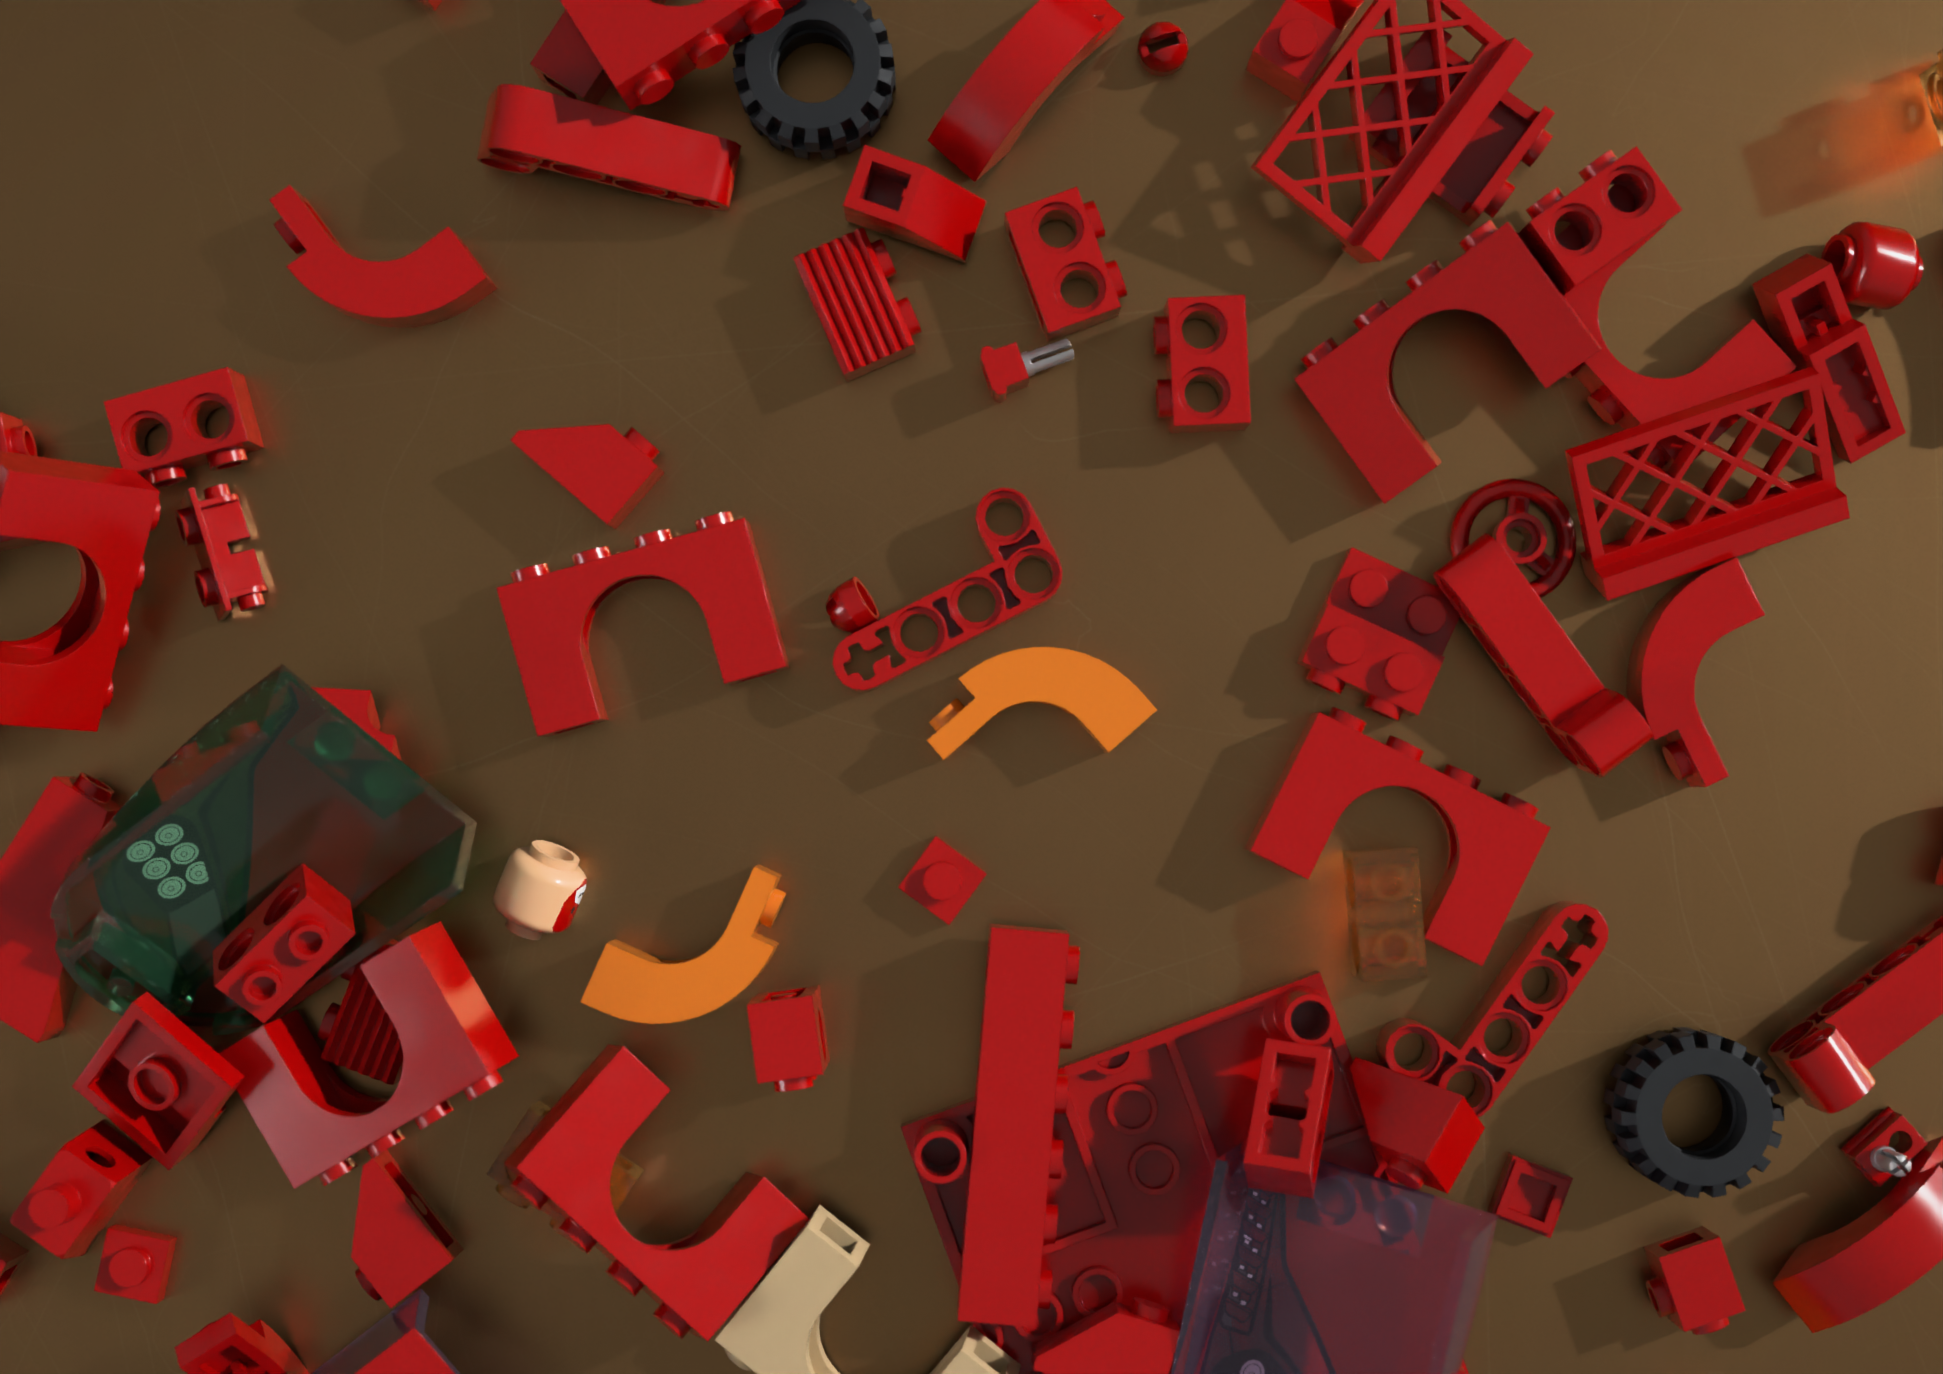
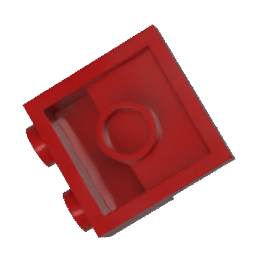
M1351 547L1344 557L1296 663L1310 670L1306 677L1307 681L1338 695H1341L1345 686L1368 696L1364 704L1365 708L1399 722L1403 713L1409 716L1419 715L1445 659L1442 655L1460 615L1440 587Z
M145 992L131 1003L72 1087L86 1098L96 1110L108 1117L138 1143L147 1154L154 1157L167 1170H171L197 1148L227 1107L224 1104L245 1076L151 994Z

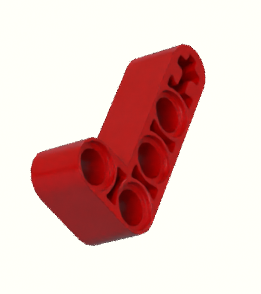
M500 84L489 96L477 160L490 167L516 173L530 174L539 167L694 207L726 211L730 207L741 145L716 135L521 85Z
M1003 487L991 490L982 497L977 506L976 528L992 563L852 633L838 644L834 651L832 664L835 675L842 684L855 691L869 692L876 690L1045 604L1055 596L1062 582L1063 570L1061 563L1032 505L1022 493L1015 489ZM1010 503L1021 512L1023 522L1020 529L1014 534L1008 536L997 535L987 526L986 514L995 504ZM1038 559L1048 566L1051 572V583L1045 590L1038 593H1029L1019 587L1014 575L1017 566L1023 561ZM974 587L983 588L992 595L995 602V610L988 619L981 622H970L960 614L958 600L966 590ZM917 616L931 619L938 628V638L935 644L928 650L921 652L912 651L907 648L901 638L902 628L905 623ZM890 629L893 646L906 661L893 668L891 656L887 655L872 665L875 675L871 679L865 680L858 672L849 675L845 666L853 661L851 650L861 646L867 653H872L884 647L885 645L877 635Z
M1484 533L1433 573L1434 579L1447 599L1554 745L1574 766L1602 778L1653 738L1651 728L1631 702L1620 693L1604 687L1512 558L1492 536Z
M1560 901L1551 904L1540 915L1450 1042L1432 1029L1411 1018H1398L1388 1022L1380 1030L1376 1039V1052L1380 1062L1388 1069L1446 1090L1447 1084L1454 1074L1461 1071H1470L1475 1079V1090L1467 1102L1477 1117L1483 1116L1495 1103L1604 950L1608 941V926L1605 918L1597 909L1586 904L1573 901ZM1566 919L1579 921L1577 928L1584 934L1579 943L1567 940L1568 933L1561 928ZM1545 947L1558 951L1556 955L1567 959V963L1563 967L1560 962L1541 955L1542 949ZM1542 966L1549 976L1548 989L1540 998L1528 1000L1522 990V979L1530 968ZM1500 1018L1507 1019L1512 1027L1510 1043L1502 1050L1489 1051L1484 1042V1033L1487 1026L1494 1020ZM1418 1033L1424 1043V1051L1421 1058L1409 1066L1399 1065L1394 1057L1396 1042L1403 1035Z
M1943 914L1782 1034L1769 1047L1768 1054L1807 1106L1827 1114H1833L1860 1100L1872 1089L1876 1082L1868 1070L1943 1014Z

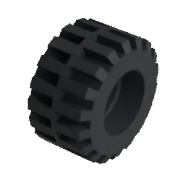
M802 0L785 11L780 22L770 30L760 34L751 33L744 37L742 42L738 41L734 45L733 57L736 62V68L732 69L734 82L744 111L748 114L752 126L759 135H767L771 145L782 152L786 147L794 150L795 157L809 159L810 152H821L823 160L836 158L835 150L845 146L848 152L851 153L861 147L860 138L866 133L872 138L879 131L882 115H889L893 104L892 92L896 90L892 44H889L887 30L880 18L875 20L872 17V9L864 0H858L856 4L850 0ZM811 43L829 44L840 49L851 59L853 65V74L847 86L835 97L818 103L802 102L790 97L781 89L778 82L780 67L788 55L797 48Z
M1673 1027V1033L1669 1034L1660 1030L1647 1035L1648 1044L1642 1046L1634 1043L1628 1048L1625 1053L1631 1059L1625 1066L1618 1063L1615 1064L1610 1075L1618 1080L1614 1090L1605 1088L1603 1102L1612 1107V1114L1604 1116L1607 1130L1614 1133L1617 1138L1612 1143L1618 1153L1630 1161L1629 1165L1669 1191L1675 1190L1684 1196L1699 1198L1700 1192H1704L1712 1198L1727 1195L1725 1186L1729 1184L1742 1189L1752 1182L1747 1175V1172L1752 1167L1762 1173L1771 1163L1769 1159L1763 1156L1767 1145L1778 1149L1782 1135L1772 1131L1773 1121H1784V1107L1773 1102L1772 1096L1781 1092L1776 1080L1765 1076L1763 1073L1768 1067L1758 1056L1748 1053L1746 1051L1747 1047L1733 1040L1702 1029L1697 1031L1688 1027ZM1695 1075H1707L1716 1083L1722 1098V1114L1719 1124L1714 1132L1704 1141L1693 1146L1677 1147L1669 1141L1663 1128L1662 1110L1664 1102L1670 1091L1682 1080Z

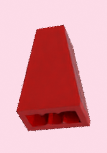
M80 772L77 778L74 776L52 777L0 860V1020L36 1043L59 1037L63 1031L83 966L71 951L69 944H67L58 920L57 897L62 878L76 857L122 808V806L111 800L114 794V790L97 778ZM125 817L110 831L102 846L100 872L104 889L111 868L113 844L119 830L123 826Z

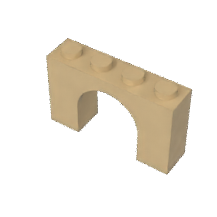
M821 1205L817 1207L809 1217L810 1220L731 1313L715 1339L724 1347L728 1358L741 1369L754 1371L757 1374H840L832 1365L823 1349L819 1330L820 1316L825 1307L858 1269L870 1244ZM970 1325L930 1374H1019L1021 1365Z

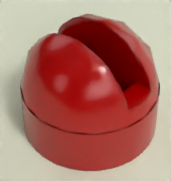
M1156 22L1148 26L1142 32L1137 46L1139 63L1148 73L1155 76H1169L1176 73L1185 63L1188 54V40L1185 33L1180 27L1170 22ZM1174 37L1179 43L1164 47L1151 54L1147 46Z
M855 576L838 585L830 593L825 604L832 625L841 631L854 633L880 620L879 611L871 595Z

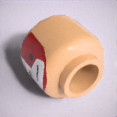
M544 840L532 841L530 847H521L513 850L509 855L493 896L494 906L507 919L505 927L512 933L530 940H540L543 934H558L567 930L572 923L587 883L585 873L578 866L579 857L563 846Z

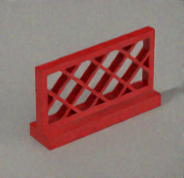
M1374 0L1251 166L1255 172L1344 243L1342 249L1360 264L1379 262L1384 258L1534 55L1516 38L1506 40L1460 0H1426L1429 23L1399 26L1396 0ZM1441 10L1453 20L1442 21ZM1384 15L1386 28L1373 29ZM1462 27L1477 39L1482 46L1468 65L1447 67L1443 30ZM1430 31L1434 69L1404 73L1400 35ZM1387 37L1391 74L1360 78L1357 50L1365 39ZM1346 66L1347 80L1335 81ZM1460 74L1451 88H1449L1448 75ZM1435 77L1437 107L1428 117L1409 119L1405 81ZM1392 83L1396 121L1365 124L1361 86ZM1348 88L1353 126L1322 130L1319 101L1329 90ZM1308 117L1309 132L1296 133ZM1422 125L1411 140L1410 127ZM1397 129L1400 157L1391 168L1371 171L1366 132ZM1354 134L1358 172L1327 176L1323 138ZM1310 140L1315 178L1294 181L1273 164L1289 142ZM1384 177L1373 192L1372 178ZM1359 180L1362 208L1348 225L1331 211L1328 184ZM1316 186L1317 199L1302 187Z
M1812 367L1565 450L1585 551L1580 553L1584 575L1607 601L1850 518L1847 496L1836 485L1820 374ZM1802 392L1804 408L1789 430L1769 420L1782 398ZM1738 414L1748 420L1729 450L1707 440L1722 418ZM1762 428L1783 437L1764 468L1743 459ZM1807 432L1809 433L1810 441L1804 438ZM1676 435L1687 441L1668 471L1646 461L1657 442L1661 439ZM1798 446L1812 453L1815 473L1792 481H1787L1778 476ZM1701 448L1722 459L1703 489L1682 479ZM1614 456L1624 461L1625 464L1608 490L1605 492L1590 485L1587 464ZM1736 467L1757 476L1744 497L1731 502L1718 497V494ZM1639 470L1661 480L1643 509H1639L1621 500ZM1675 488L1697 497L1684 518L1668 523L1657 517ZM1593 498L1600 501L1596 508ZM1614 508L1636 518L1624 538L1602 545L1600 530Z

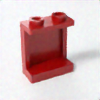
M1443 30L1447 67L1468 65V61L1446 46L1452 35ZM1430 31L1423 32L1403 59L1404 73L1434 69ZM1460 74L1448 75L1449 88H1451ZM1435 77L1405 81L1409 119L1430 116L1438 105ZM1392 83L1384 85L1364 112L1365 124L1396 121ZM1507 90L1429 195V198L1469 227L1482 212L1493 218L1516 188L1507 181L1509 175L1520 161L1531 167L1553 138V135L1544 128L1555 112L1546 105L1540 112L1535 111ZM1422 125L1410 127L1411 140ZM1397 129L1366 132L1369 154L1388 168H1391L1400 157ZM1350 134L1348 139L1355 143L1354 134Z

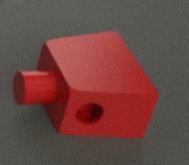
M103 1119L61 1147L10 1218V1222L61 1259L83 1256L143 1175L154 1157L147 1154L132 1138ZM97 1153L108 1160L112 1167L101 1166L95 1163L92 1157Z

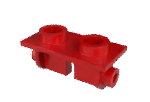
M219 484L204 489L203 493L206 500L198 501L194 487L188 488L181 500L182 509L175 510V519L180 538L185 547L194 545L201 566L200 570L194 571V580L200 601L204 608L213 606L218 622L225 620L232 611L231 603L238 602L241 612L265 606L263 594L268 592L255 549L234 554L230 553L228 544L249 539L250 533L239 502L238 494H231L228 484Z

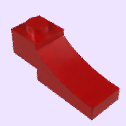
M1806 253L1752 284L1772 338L1779 341L1788 357L1797 366L1795 369L1799 371L1812 367L1819 372L1828 433L1839 458L1852 464L1906 433L1866 325L1852 319L1832 263Z

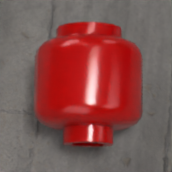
M1853 222L1843 228L1839 234L1829 239L1821 256L1822 260L1832 263L1847 304L1883 310L1892 309L1901 304L1910 292L1919 285L1923 275V260L1919 256V249L1915 238L1905 229L1869 222Z

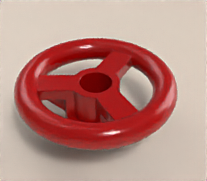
M1516 478L1502 479L1480 487L1463 502L1454 518L1450 535L1452 558L1469 546L1470 530L1477 515L1492 502L1508 498L1506 517L1496 525L1492 537L1505 549L1516 565L1526 564L1541 576L1530 582V585L1540 598L1545 597L1562 583L1569 573L1575 558L1577 545L1576 530L1568 509L1552 491L1529 480ZM1530 501L1544 509L1554 523L1558 540L1554 559L1543 552L1547 544L1546 529L1537 517L1528 514ZM1511 529L1520 531L1525 538V546L1521 552L1513 551L1507 545L1506 536Z

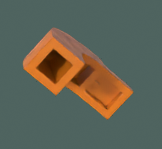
M1057 647L1022 648L989 658L958 678L959 682L974 699L967 706H964L956 698L929 722L936 733L927 742L945 760L998 713L1019 704L1042 703L1057 707L1070 714L1085 728L1106 753H1109L1154 714L1157 709L1126 676L1095 657Z
M762 865L754 866L725 932L711 949L698 956L680 960L663 959L643 952L617 939L607 942L580 1002L619 1019L648 1024L686 1021L705 1015L726 1004L742 992L762 972L779 944L756 932L760 924L771 928L782 906L786 893L776 888L782 874Z

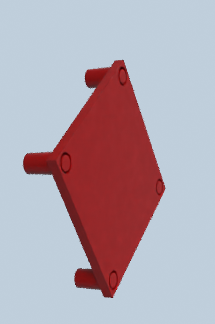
M1319 971L1300 976L1058 1066V1074L1069 1075V1090L1066 1114L1054 1113L1052 1139L1063 1140V1162L1061 1178H1049L1047 1204L1058 1205L1055 1244L1043 1243L1041 1269L1052 1270L1050 1308H1038L1036 1327L972 1322L975 1329L1021 1365L1019 1374H1045L1032 1368L1031 1355L1036 1343L1114 1301L1130 1306L1133 1297L1150 1300L1170 1309L1168 1318L1177 1321L1181 1334L1169 1374H1183L1213 1290L1234 1213L1244 1168L1243 1161L1266 1038L1327 1047L1332 1050L1334 1081L1314 1199L1301 1197L1297 1217L1421 1257L1422 1246L1400 1186L1386 1172L1385 1168L1388 1164L1370 1141L1350 1070L1353 1060ZM975 1097L901 1124L903 1136L958 1286ZM1264 1191L1262 1192V1197L1270 1201L1271 1195ZM1277 1192L1272 1197L1271 1207L1273 1209L1275 1207ZM1280 1193L1269 1265L1254 1329L1249 1336L1231 1331L1234 1353L1251 1348L1263 1349L1269 1352L1288 1374H1295L1281 1355L1266 1340L1264 1335L1265 1313L1272 1274L1273 1326L1276 1339L1288 1352L1303 1374H1330L1308 1319L1282 1263V1193ZM1250 1195V1206L1263 1216L1269 1217L1273 1209ZM1250 1209V1212H1252V1213H1254L1255 1215H1257L1256 1212H1254L1253 1210ZM1258 1214V1221L1265 1224L1266 1218ZM1273 1215L1268 1219L1266 1229L1268 1232H1271ZM1244 1219L1245 1230L1250 1235L1260 1241H1264L1268 1237L1269 1233ZM1254 1239L1253 1246L1261 1249L1262 1243ZM1269 1239L1264 1243L1262 1253L1264 1257L1267 1255ZM1239 1244L1240 1255L1243 1259L1257 1267L1265 1260L1260 1255ZM1241 1259L1240 1262H1242V1263L1248 1265L1247 1262H1245L1244 1260ZM1265 1263L1259 1268L1257 1281L1260 1283ZM1249 1264L1248 1271L1256 1274L1257 1268ZM1233 1271L1235 1272L1233 1273L1234 1283L1240 1288L1253 1293L1257 1286H1259L1258 1283L1238 1271ZM1234 1286V1288H1233L1234 1290H1238V1291H1240V1292L1242 1291V1290H1240L1239 1288H1237V1287H1235V1286ZM1259 1289L1253 1294L1251 1302L1247 1305L1252 1310H1254ZM1243 1291L1241 1299L1244 1298L1249 1301L1251 1295ZM1226 1298V1300H1228V1301H1230V1302H1232V1303H1234V1304H1236V1305H1238V1306L1244 1308L1245 1310L1249 1311L1250 1313H1252L1251 1310H1249V1309L1245 1308L1244 1306H1242V1305H1240V1304H1237L1236 1302H1234V1301H1232V1300ZM1226 1301V1310L1229 1314L1238 1317L1242 1321L1249 1317L1250 1313ZM1252 1316L1246 1323H1241L1232 1318V1326L1248 1332ZM1217 1321L1202 1374H1209L1217 1362L1232 1354L1229 1330L1222 1328ZM1464 1359L1462 1360L1459 1374H1469Z

